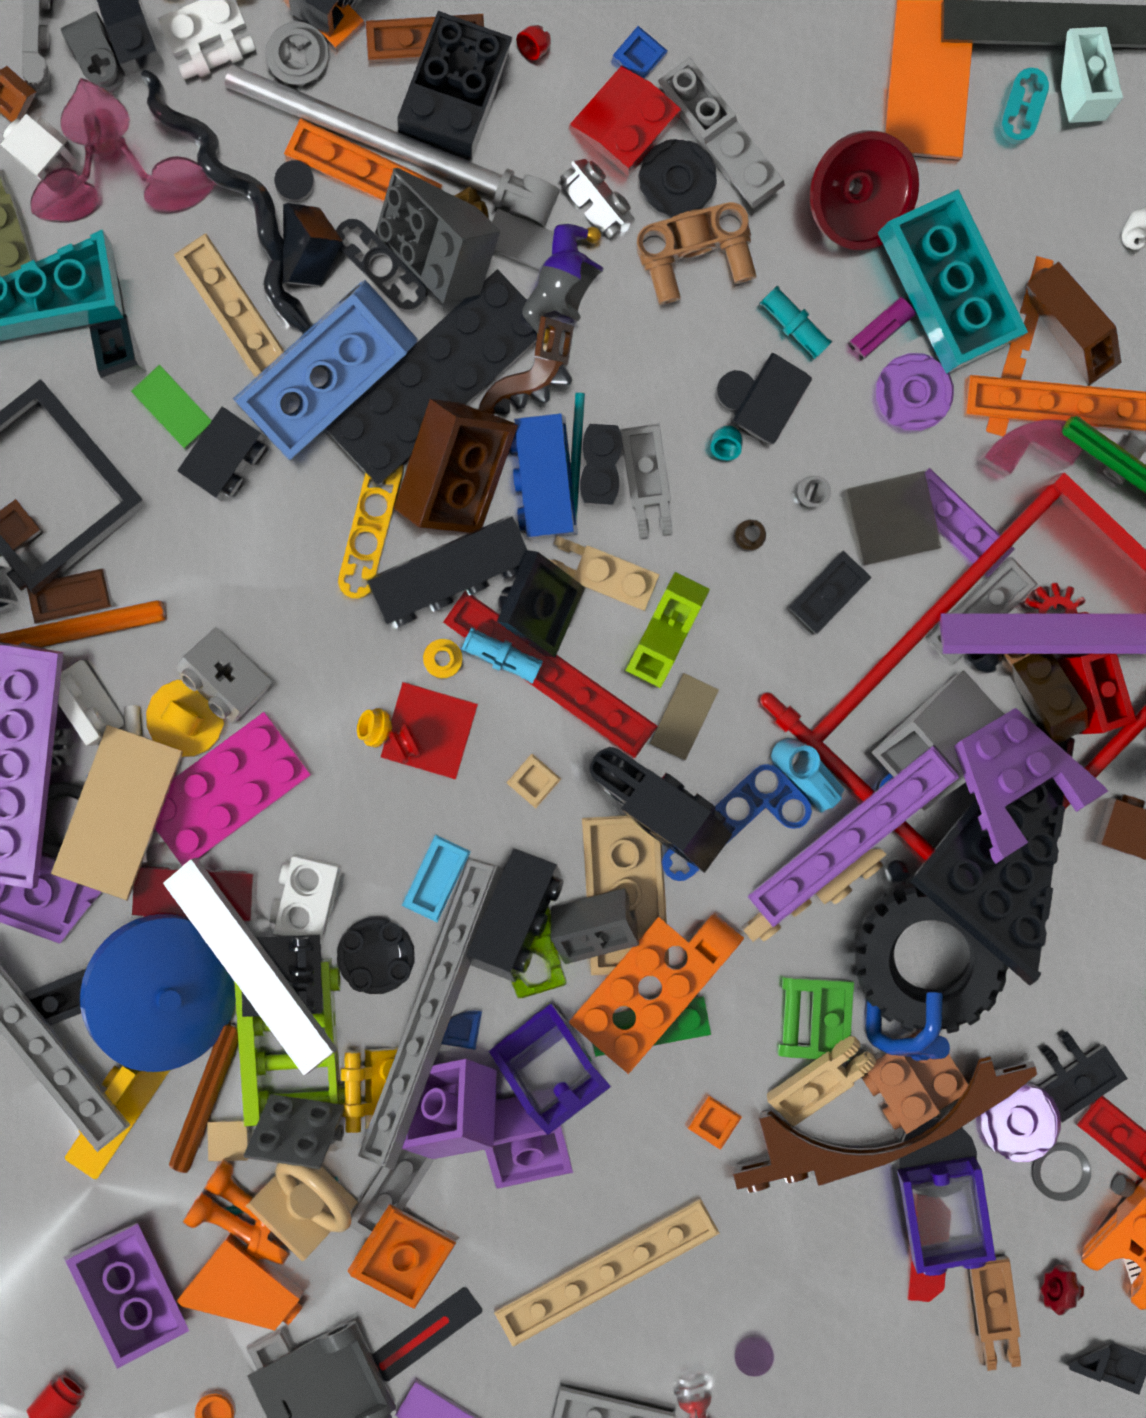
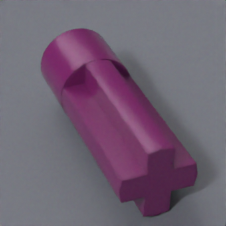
M899 297L850 340V343L855 347L860 356L862 355L866 358L914 317L916 313L904 298Z

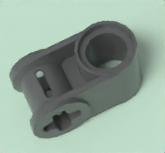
M97 11L62 27V35L71 53L77 60L84 76L91 82L94 88L102 93H111L118 90L124 82L125 73L118 62L106 27ZM102 65H106L107 67L105 68L107 74L103 77H100V67Z

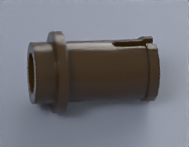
M751 519L745 520L736 528L735 539L737 544L744 550H757L766 540V531L761 522ZM745 529H755L758 538L751 542L745 536Z

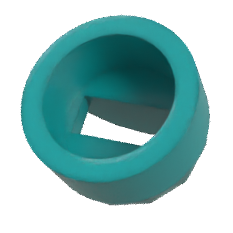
M730 425L718 428L711 440L710 449L712 454L718 459L725 461L736 459L742 451V435L737 428Z

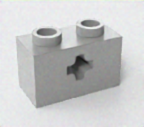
M217 627L212 629L182 657L176 669L180 673L179 676L182 682L192 691L197 690L208 700V706L211 711L221 719L226 718L231 724L235 723L266 693L272 683ZM223 675L227 679L218 681L215 677L219 678Z

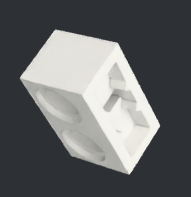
M297 854L292 856L291 862L284 861L279 877V884L285 885L281 901L274 900L269 919L270 923L275 924L273 933L282 936L320 934L321 944L324 940L342 865ZM303 868L313 869L317 873L319 882L315 889L307 890L300 885L298 876ZM293 907H302L308 912L309 923L306 927L298 928L290 922L289 913Z

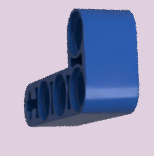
M759 764L752 768L714 804L715 810L726 818L723 825L733 834L727 843L765 808L779 823L792 829L801 828L806 825L812 814L811 804L808 799L780 769L769 764ZM764 770L771 771L776 777V786L767 793L760 792L755 786L756 776ZM740 797L747 803V813L741 819H731L726 812L727 803L733 798ZM797 799L803 806V814L796 821H787L782 814L783 805L788 800ZM667 848L663 853L662 867L666 875L672 880L684 881L699 871L698 868L686 861L689 867L686 871L683 872L678 868L673 872L670 870L673 864L670 857L675 852Z

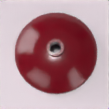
M857 131L838 140L826 151L819 161L811 182L810 206L818 228L832 242L848 249L866 250L882 245L883 243L877 232L888 221L914 210L919 193V173L915 159L909 149L899 139L881 131ZM855 179V186L849 191V185Z

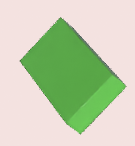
M160 364L131 390L184 449H188L203 434L212 421Z

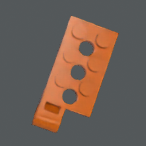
M715 912L689 942L663 919L658 917L639 939V945L629 950L569 1020V1023L629 1074L744 940V937ZM680 946L687 952L688 959L682 968L673 969L665 963L664 955L668 948ZM653 976L661 982L662 991L659 996L647 999L640 994L638 986L644 977ZM621 1006L630 1007L636 1015L635 1024L628 1029L617 1027L613 1021L614 1011Z

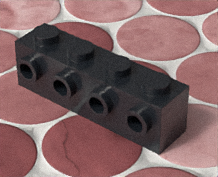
M506 516L365 580L386 625L394 622L397 628L417 619L418 617L415 612L429 605L432 611H436L453 603L452 595L466 589L467 594L471 595L489 587L488 579L502 573L503 578L507 579L517 575L527 548L513 516Z

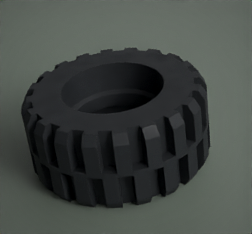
M906 882L894 886V890L889 894L884 893L876 900L872 910L867 912L859 931L855 952L859 984L864 987L866 998L871 1006H877L881 1010L883 1018L889 1022L893 1019L900 1022L901 1029L912 1032L913 1028H925L926 993L928 992L943 994L941 1030L946 1029L947 1033L950 1034L959 1031V1026L966 1022L970 1026L980 1020V1014L984 1010L990 1011L995 1005L998 993L1002 992L1005 986L1007 969H1009L912 883L906 884ZM936 920L948 923L962 933L969 946L970 962L964 976L957 983L943 989L928 990L912 985L900 975L895 964L894 949L900 935L912 924Z

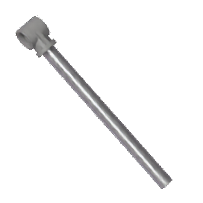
M232 64L227 72L224 86L493 196L494 206L501 208L503 205L510 208L509 212L519 218L541 227H545L560 189L543 179L526 174L522 179L515 176V171L508 168L503 175L236 65Z

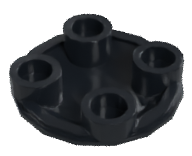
M367 917L353 923L342 935L337 948V965L343 978L353 990L367 994H385L397 989L409 979L415 963L414 945L408 932L397 922L384 917Z

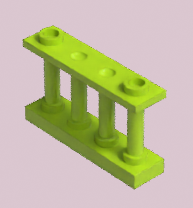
M332 958L321 961L324 1012L312 1015L320 1026L325 1028V1033L338 1049L334 991L341 990L339 967L333 968ZM234 981L244 1126H257L270 1096L269 1091H263L262 1075H267L268 1071L299 1068L288 1054L267 1055L266 1051L260 1052L259 1036H264L265 1032L271 1030L261 1016L242 1017V990ZM338 1050L316 1067H328L329 1090L273 1095L334 1104L345 1103V1085L341 1086Z

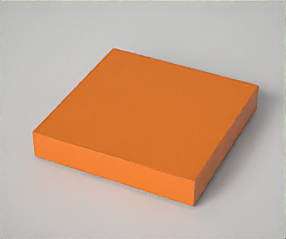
M389 1204L347 1271L351 1277L415 1309L454 1248L456 1241L451 1236Z

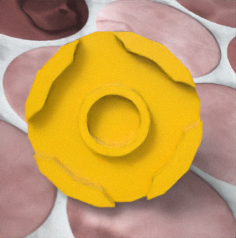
M175 680L163 685L152 696L146 711L147 729L152 740L181 750L183 752L182 757L196 756L209 751L220 740L226 725L225 718L221 719L211 711L208 706V700L197 690L192 691L182 680Z

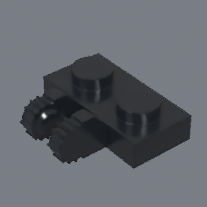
M1068 1031L1060 1035L1061 1042L1077 1061L1068 1068H1063L1052 1048L1046 1045L1040 1049L1041 1054L1056 1074L1055 1077L1041 1085L1040 1088L1054 1099L1060 1112L1062 1123L1128 1079L1104 1044L1085 1056Z

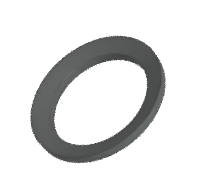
M1058 1143L1044 1156L1036 1159L1033 1167L1034 1181L1038 1189L1050 1199L1056 1201L1073 1200L1080 1196L1088 1187L1091 1179V1166L1086 1155L1080 1149L1070 1144ZM1056 1151L1073 1153L1078 1157L1083 1168L1082 1179L1078 1186L1066 1193L1051 1191L1044 1185L1041 1179L1040 1171L1043 1161L1048 1155Z

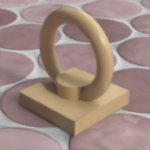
M278 1163L275 1176L256 1194L246 1207L301 1261H304L331 1231L341 1233L350 1227L352 1221L350 1211L358 1201L322 1166L320 1169Z

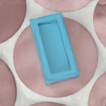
M436 834L402 906L438 922L471 850Z

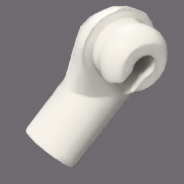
M1146 208L1133 211L1122 230L1123 244L1132 250H1139L1146 245Z

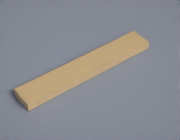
M701 1197L498 1307L494 1310V1314L511 1345L514 1347L720 1234Z

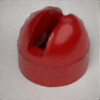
M531 25L517 34L516 42L520 52L526 58L537 60L550 48L551 36L548 31H543L542 26Z

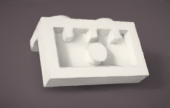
M79 660L61 672L58 704L86 746H95L101 742L107 725L118 729L125 725L124 718L84 660Z

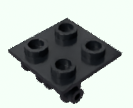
M320 934L256 937L311 1014H322ZM242 992V1017L260 1016Z

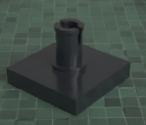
M527 550L512 587H505L502 590V593L508 594V596L500 595L499 604L502 610L497 622L542 655L556 658L585 587L540 552Z

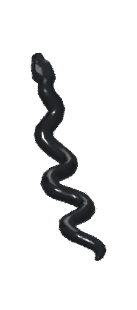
M143 70L141 76L149 89L147 105L156 119L163 125L190 136L199 144L197 163L208 179L222 188L243 194L254 207L259 242L269 259L263 281L265 292L286 322L298 329L302 334L305 333L312 326L300 300L284 291L282 286L283 238L278 230L276 210L270 193L256 178L223 165L216 156L219 149V140L213 130L200 120L171 109L164 102V87L160 79L152 72Z

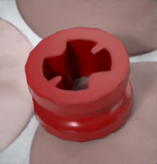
M406 724L402 725L401 730L397 733L393 730L388 732L390 740L403 764L408 762V758L411 755L416 757L422 755Z

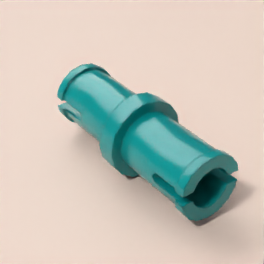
M778 285L760 302L784 326L782 331L787 336L791 334L812 355L813 359L818 357L832 343V340L828 339L808 318L809 313L804 308L801 311L780 290Z

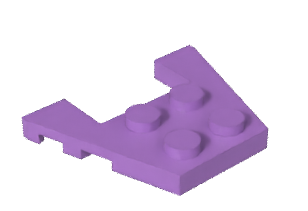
M1014 708L954 745L969 793H975L982 813L978 816L982 831L987 830L993 845L989 851L995 864L1028 843L1005 808L1012 802L1051 778L1055 780L1076 812L1108 792L1102 783L1017 708Z
M42 854L38 887L28 889L0 884V922L60 944L63 943L102 892L52 875L51 872L56 859Z

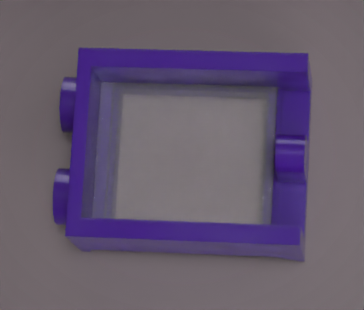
M552 1004L536 1013L529 1021L489 1050L490 1055L527 1114L547 1135L611 1088L570 1027V1024Z
M975 1156L897 1169L911 1249V1259L917 1274L924 1273L928 1276H936L945 1273L948 1268L960 1266L966 1269H977L985 1266L986 1262L996 1260L982 1169Z

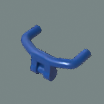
M937 992L926 993L925 1028L916 1037L892 1039L882 1033L881 1010L877 1006L872 1007L869 1001H867L866 1036L868 1041L874 1047L887 1054L911 1057L916 1061L947 1057L950 1051V1044L945 1037L939 1036L942 1027L943 994Z

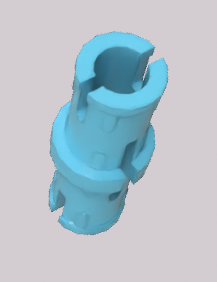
M473 627L469 631L461 649L493 664L492 668L498 671L502 668L532 684L543 663L542 660L512 647L513 643L507 640L503 643Z

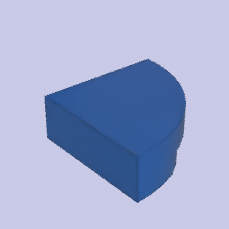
M466 1010L453 1016L448 1023L441 1044L475 1050L482 1010Z

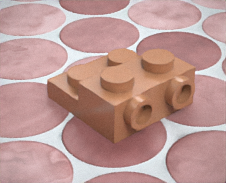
M917 1028L903 1038L916 1037L923 1029ZM880 1051L874 1055L876 1063L872 1070L861 1077L873 1097L880 1093L888 1106L882 1111L894 1130L902 1127L906 1134L940 1114L939 1110L960 1098L968 1086V1083L949 1054L942 1059L930 1058L928 1060L916 1061L911 1057L890 1055Z

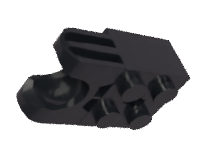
M615 747L602 749L591 761L590 773L592 777L623 806L621 809L644 832L703 873L707 871L733 835L723 825L726 818L715 810L716 807L697 793L693 796L684 789L685 786L670 774L665 773L661 778Z

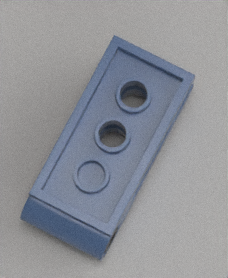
M363 280L232 399L280 452L291 460L404 357L418 341V338L366 280ZM324 365L329 373L328 380L324 385L315 387L310 381V373L314 367ZM296 392L300 400L298 408L292 413H284L280 406L282 397L286 393Z

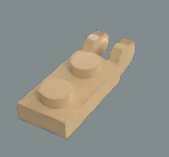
M556 536L553 544L558 549L568 553L572 552L582 557L577 570L555 559L550 560L585 588L645 611L660 574L586 545V547Z
M848 1036L843 1041L841 1040L837 1043L831 1053L829 1051L768 1092L767 1101L792 1126H795L853 1087L855 1081L872 1070L876 1063L875 1056L871 1052H864L852 1059L847 1068H845L842 1064L849 1060L850 1057H853L861 1047L860 1041L855 1036Z

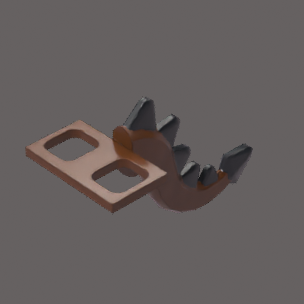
M541 316L534 355L540 358H535L530 370L509 375L496 381L486 391L478 409L494 415L495 411L507 415L510 413L509 399L513 401L517 408L522 409L525 408L530 395H533L543 403L550 401L551 384L570 385L573 380L565 365H568L574 326ZM549 326L550 333L547 350L544 351L543 344L545 338L546 327ZM562 331H564V332H565L564 347H563L562 355L560 356V355H559V346H560L561 334H562Z

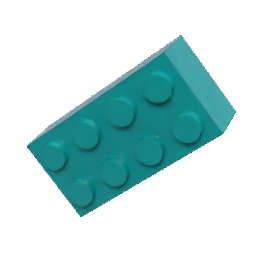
M959 189L888 221L877 232L946 374L1007 346L1028 333Z

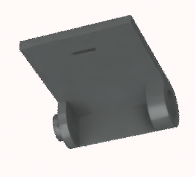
M356 1321L340 1325L247 1375L266 1418H392L391 1412L396 1409V1405Z

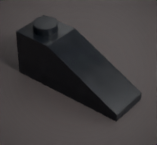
M97 0L118 62L127 76L164 62L141 0Z

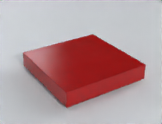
M402 682L391 719V731L393 730L397 733L401 730V726L406 724L422 754L418 757L415 755L409 756L408 762L404 764L457 779L478 704ZM388 737L384 743L381 758L403 764L390 737Z

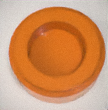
M218 1390L204 1394L195 1408V1418H234L236 1413L233 1399L227 1393Z

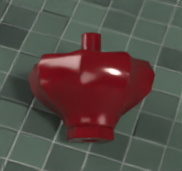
M1061 1264L1056 1265L1052 1271L1044 1273V1282L1040 1288L1044 1298V1306L1052 1309L1059 1316L1064 1315L1069 1309L1075 1308L1077 1302L1084 1297V1286L1078 1282L1077 1274L1069 1271Z

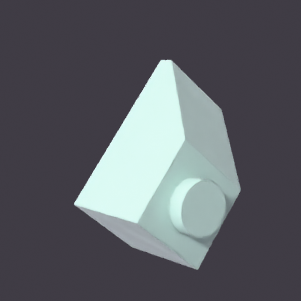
M1107 27L1071 28L1067 32L1061 91L1069 123L1105 121L1123 99Z

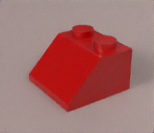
M620 66L569 126L625 176L629 177L650 150L678 122L681 108L654 84Z

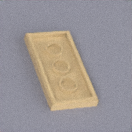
M107 725L51 874L128 901L183 752Z
M628 815L582 818L587 898L625 888L629 895L630 911H636L638 939L642 937L658 917L667 923L662 843L644 832ZM631 948L590 958L591 975L610 974ZM667 949L664 959L665 963L669 966V950Z

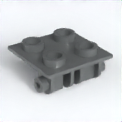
M270 1094L244 1153V1158L320 1169L330 1144H333L335 1140L341 1141L343 1139L344 1126L338 1124L344 1112V1105Z

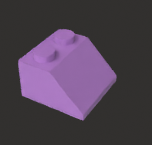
M553 1089L532 1092L542 1109L557 1099ZM517 1097L495 1100L494 1148L486 1149L485 1152L496 1189L573 1173L563 1124L547 1135L527 1114Z

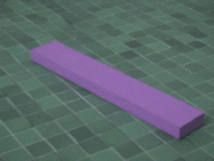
M941 614L940 618L943 654H1146V614Z
M932 745L748 895V898L773 927L776 926L957 780L959 774L938 749Z

